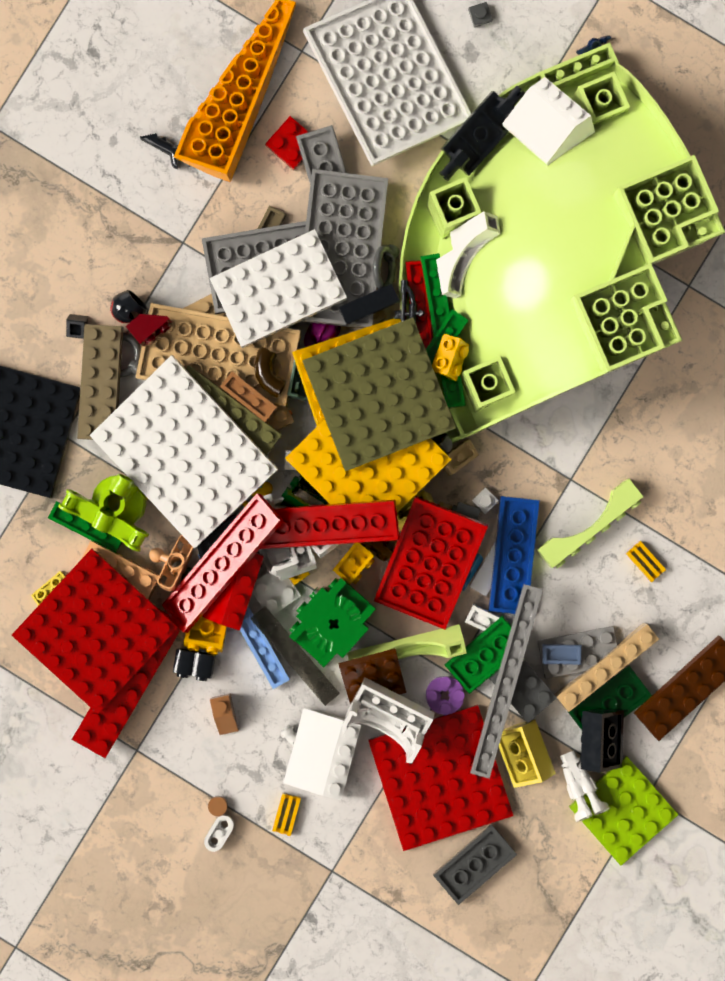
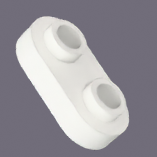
M223 814L212 825L204 840L205 847L209 851L216 852L224 845L234 828V820L231 816ZM226 821L228 823V826L223 827L221 825V822ZM211 838H217L218 843H212Z

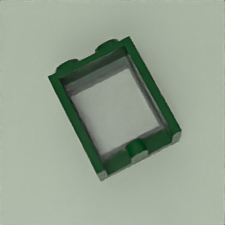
M301 474L299 477L295 475L289 484L292 486L291 489L287 487L281 496L284 498L281 506L284 505L286 507L329 504Z

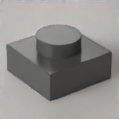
M487 2L468 8L474 27L492 22Z

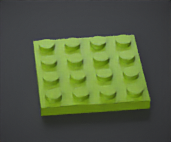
M627 756L622 759V768L608 771L595 783L598 788L595 792L597 797L609 805V810L594 815L590 800L587 795H584L592 816L582 822L620 866L678 816L677 812ZM576 800L569 806L575 814L578 811Z

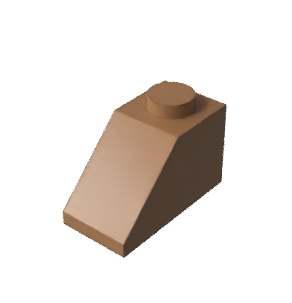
M231 693L212 697L210 704L219 735L239 731Z

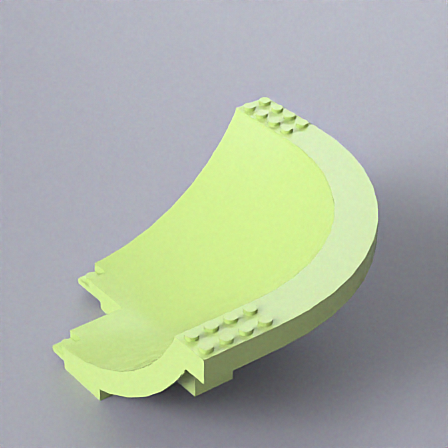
M610 43L543 70L499 94L501 98H506L516 86L522 89L521 92L524 91L526 93L531 86L546 77L591 115L595 133L547 166L513 134L508 132L470 176H467L461 169H458L449 181L439 174L450 162V158L441 151L429 169L415 198L406 225L400 257V310L402 306L401 280H407L406 262L421 261L420 256L440 253V257L452 251L450 232L484 211L498 217L501 233L486 243L473 258L463 281L461 296L456 299L447 296L449 311L451 312L453 309L468 319L458 338L469 344V352L463 361L460 374L466 406L449 409L456 428L445 432L450 437L452 444L591 380L682 341L666 304L667 298L652 265L725 233L717 214L719 212L695 155L690 156L669 119L644 86L627 69L619 64ZM407 293V299H406V312H409V295H408V293ZM437 373L435 375L444 395L441 374Z

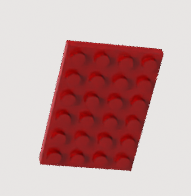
M415 496L374 602L445 630L484 538L488 524Z

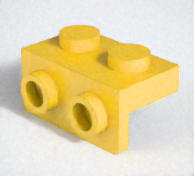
M444 334L432 364L434 372L442 374L449 380L456 381L462 372L463 361L468 355L469 344L461 338Z
M354 543L334 567L333 571L349 585L352 582L356 584L363 576L360 572L364 567L368 570L375 560L372 559L374 554L360 543Z

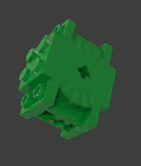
M342 577L339 580L335 578L328 586L331 589L330 591L324 587L321 589L317 587L310 594L309 597L312 599L307 604L304 601L296 610L299 613L296 617L301 623L297 621L289 630L291 632L289 637L315 658L323 668L336 654L344 658L368 631L369 627L364 622L376 610V607L368 602ZM330 619H332L333 621H334L335 619H337V620H338V623H337V624H338V627H337V626H333V628H332V627L330 626V624H331Z

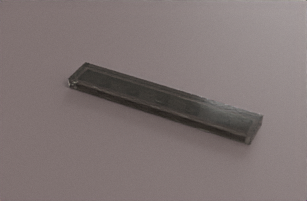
M266 606L250 618L325 706L340 694L298 643L289 637L290 634Z

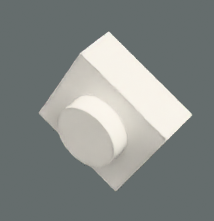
M486 487L472 500L484 514L499 502Z

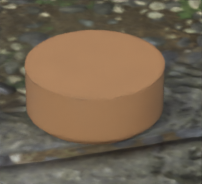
M221 796L213 797L208 803V810L213 816L223 815L228 807L226 799Z

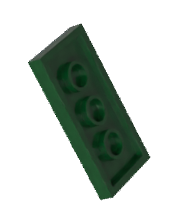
M627 665L568 713L582 730L581 718L583 711L590 709L624 710L625 718L652 695L632 668Z

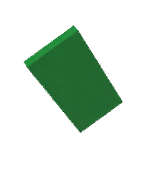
M503 615L465 646L467 654L452 657L444 664L469 694L500 668L512 626Z

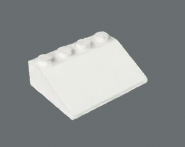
M546 77L527 90L502 123L511 134L547 166L595 133L591 115Z
M303 708L296 734V742L291 752L284 783L321 796L341 800L361 724H351L347 731H344L342 725L345 718Z

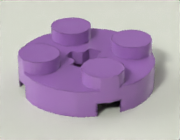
M436 677L427 686V703L438 714H452L463 704V688L453 677ZM442 690L444 692H446L447 690L450 692L448 695L450 698L448 700L440 699V697L442 696L440 692Z

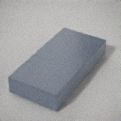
M542 644V664L581 665L582 645Z

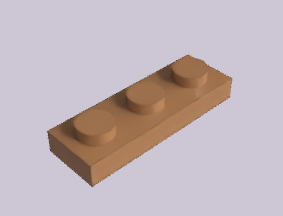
M231 372L220 385L222 389L265 423L278 409V407L234 372Z

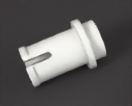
M287 725L281 730V737H285L294 746L297 733L293 730V726Z

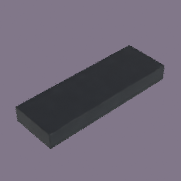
M392 284L340 306L339 311L347 326L399 303V299Z

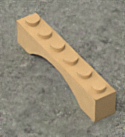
M641 624L603 659L569 682L554 695L563 707L570 712L656 643L659 638L648 624Z

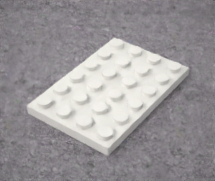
M315 229L210 278L241 348L247 347L347 300L346 294Z

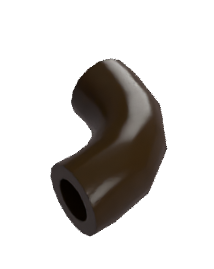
M259 347L254 362L255 376L265 391L279 398L286 381L277 376L274 371L273 365L277 354L264 347Z

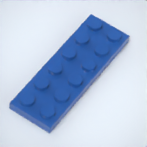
M500 497L488 611L515 614L523 584L531 586L540 500Z

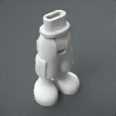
M575 751L561 755L560 758L563 762L561 766L567 782V791L571 800H576L578 805V811L574 816L576 822L583 821L592 816L584 795L588 796L594 815L609 810V805L597 797L595 792L598 788L594 779L588 774L587 770L581 769L580 758H577Z

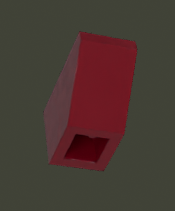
M139 314L125 327L144 347L156 341L155 337L160 333L167 332L171 328L173 321L168 316Z

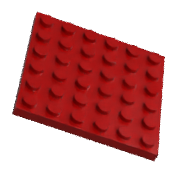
M91 548L11 636L99 714L172 635L178 626Z
M478 704L452 714L434 718L424 735L422 747L413 763L406 762V753L402 746L387 734L368 739L403 851L513 816L496 759L490 779L470 773L484 725Z

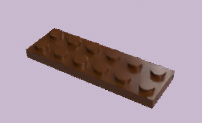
M718 635L634 712V715L658 741L667 735L725 681L724 639Z

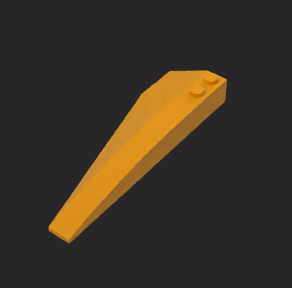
M291 0L274 1L264 15L263 21L260 25L256 26L250 39L246 40L240 53L236 54L220 76L219 82L210 90L209 96L204 103L200 104L196 114L189 119L174 158L213 177L231 182L270 83L296 2Z

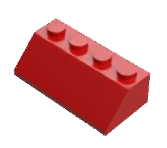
M256 553L202 617L240 631L264 558L262 554Z

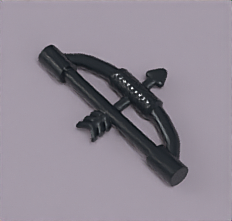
M401 280L402 306L401 310L394 311L396 314L394 319H401L402 322L406 320V316H409V319L413 317L415 323H417V315L422 317L425 312L421 309L417 312L414 292L408 285L409 281ZM407 293H409L411 302L409 304V312H406Z

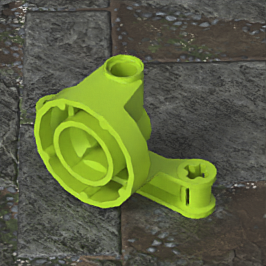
M118 474L102 480L94 489L92 499H87L76 491L67 489L63 502L58 505L63 511L91 523L95 529L116 537L134 551L140 552L145 537L148 538L149 533L133 525L144 515L147 504L144 493L128 476ZM113 493L123 497L120 500L119 509L115 512L111 511L108 506V498Z

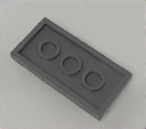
M491 824L439 868L433 876L459 905L511 861L517 853Z

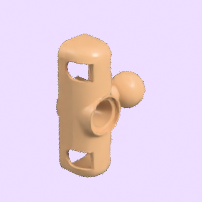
M182 535L178 537L170 555L164 554L160 548H153L149 553L151 561L155 563L166 562L157 579V583L162 589L169 592L175 590L176 583L179 582L182 574L187 570V564L194 549ZM179 541L184 544L181 550L177 548ZM176 561L182 562L178 567L173 566ZM162 575L167 577L164 584L160 582Z

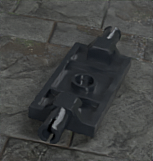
M516 86L506 98H501L495 91H491L443 145L441 150L450 158V162L439 172L441 176H444L445 180L449 181L458 169H461L467 176H470L509 132L502 123L525 94L524 91L521 92L522 89L519 86Z

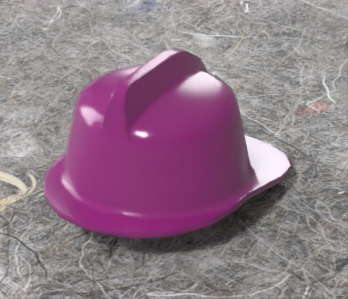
M311 322L304 337V346L308 347L338 337L341 326Z

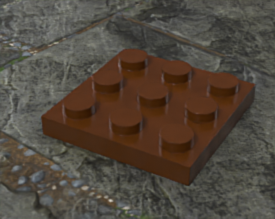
M395 648L338 663L350 705L365 678L399 695L407 693Z

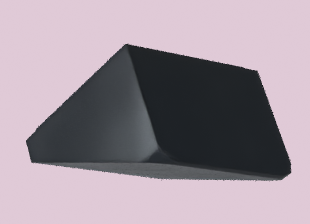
M69 314L66 319V337L84 339V325L88 324V316Z

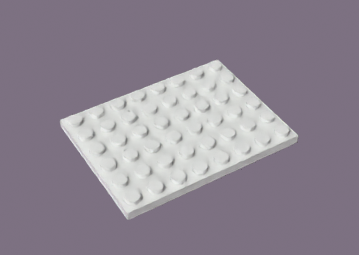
M367 0L303 28V33L371 166L461 126L471 115L413 0Z
M173 355L90 434L92 439L134 481L133 483L194 548L200 545L278 470L277 466Z

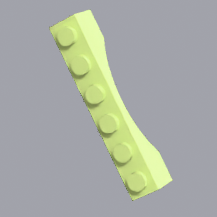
M630 479L624 480L611 491L604 512L591 527L570 537L550 538L536 550L550 568H559L566 562L564 559L567 556L571 555L573 557L581 550L579 548L584 543L588 545L595 540V534L599 531L603 533L611 527L609 523L614 519L619 521L623 518L628 508L634 509L641 503L640 499L643 498V495Z
M459 624L446 627L445 630L438 629L347 653L349 660L394 648L396 649L398 660L415 655H437L451 658L467 654Z

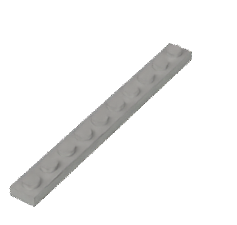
M523 584L471 767V774L490 779L543 589Z

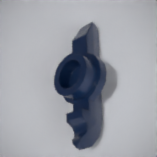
M607 35L598 39L592 38L586 46L577 50L576 53L580 55L602 46L601 44L607 43L611 36Z

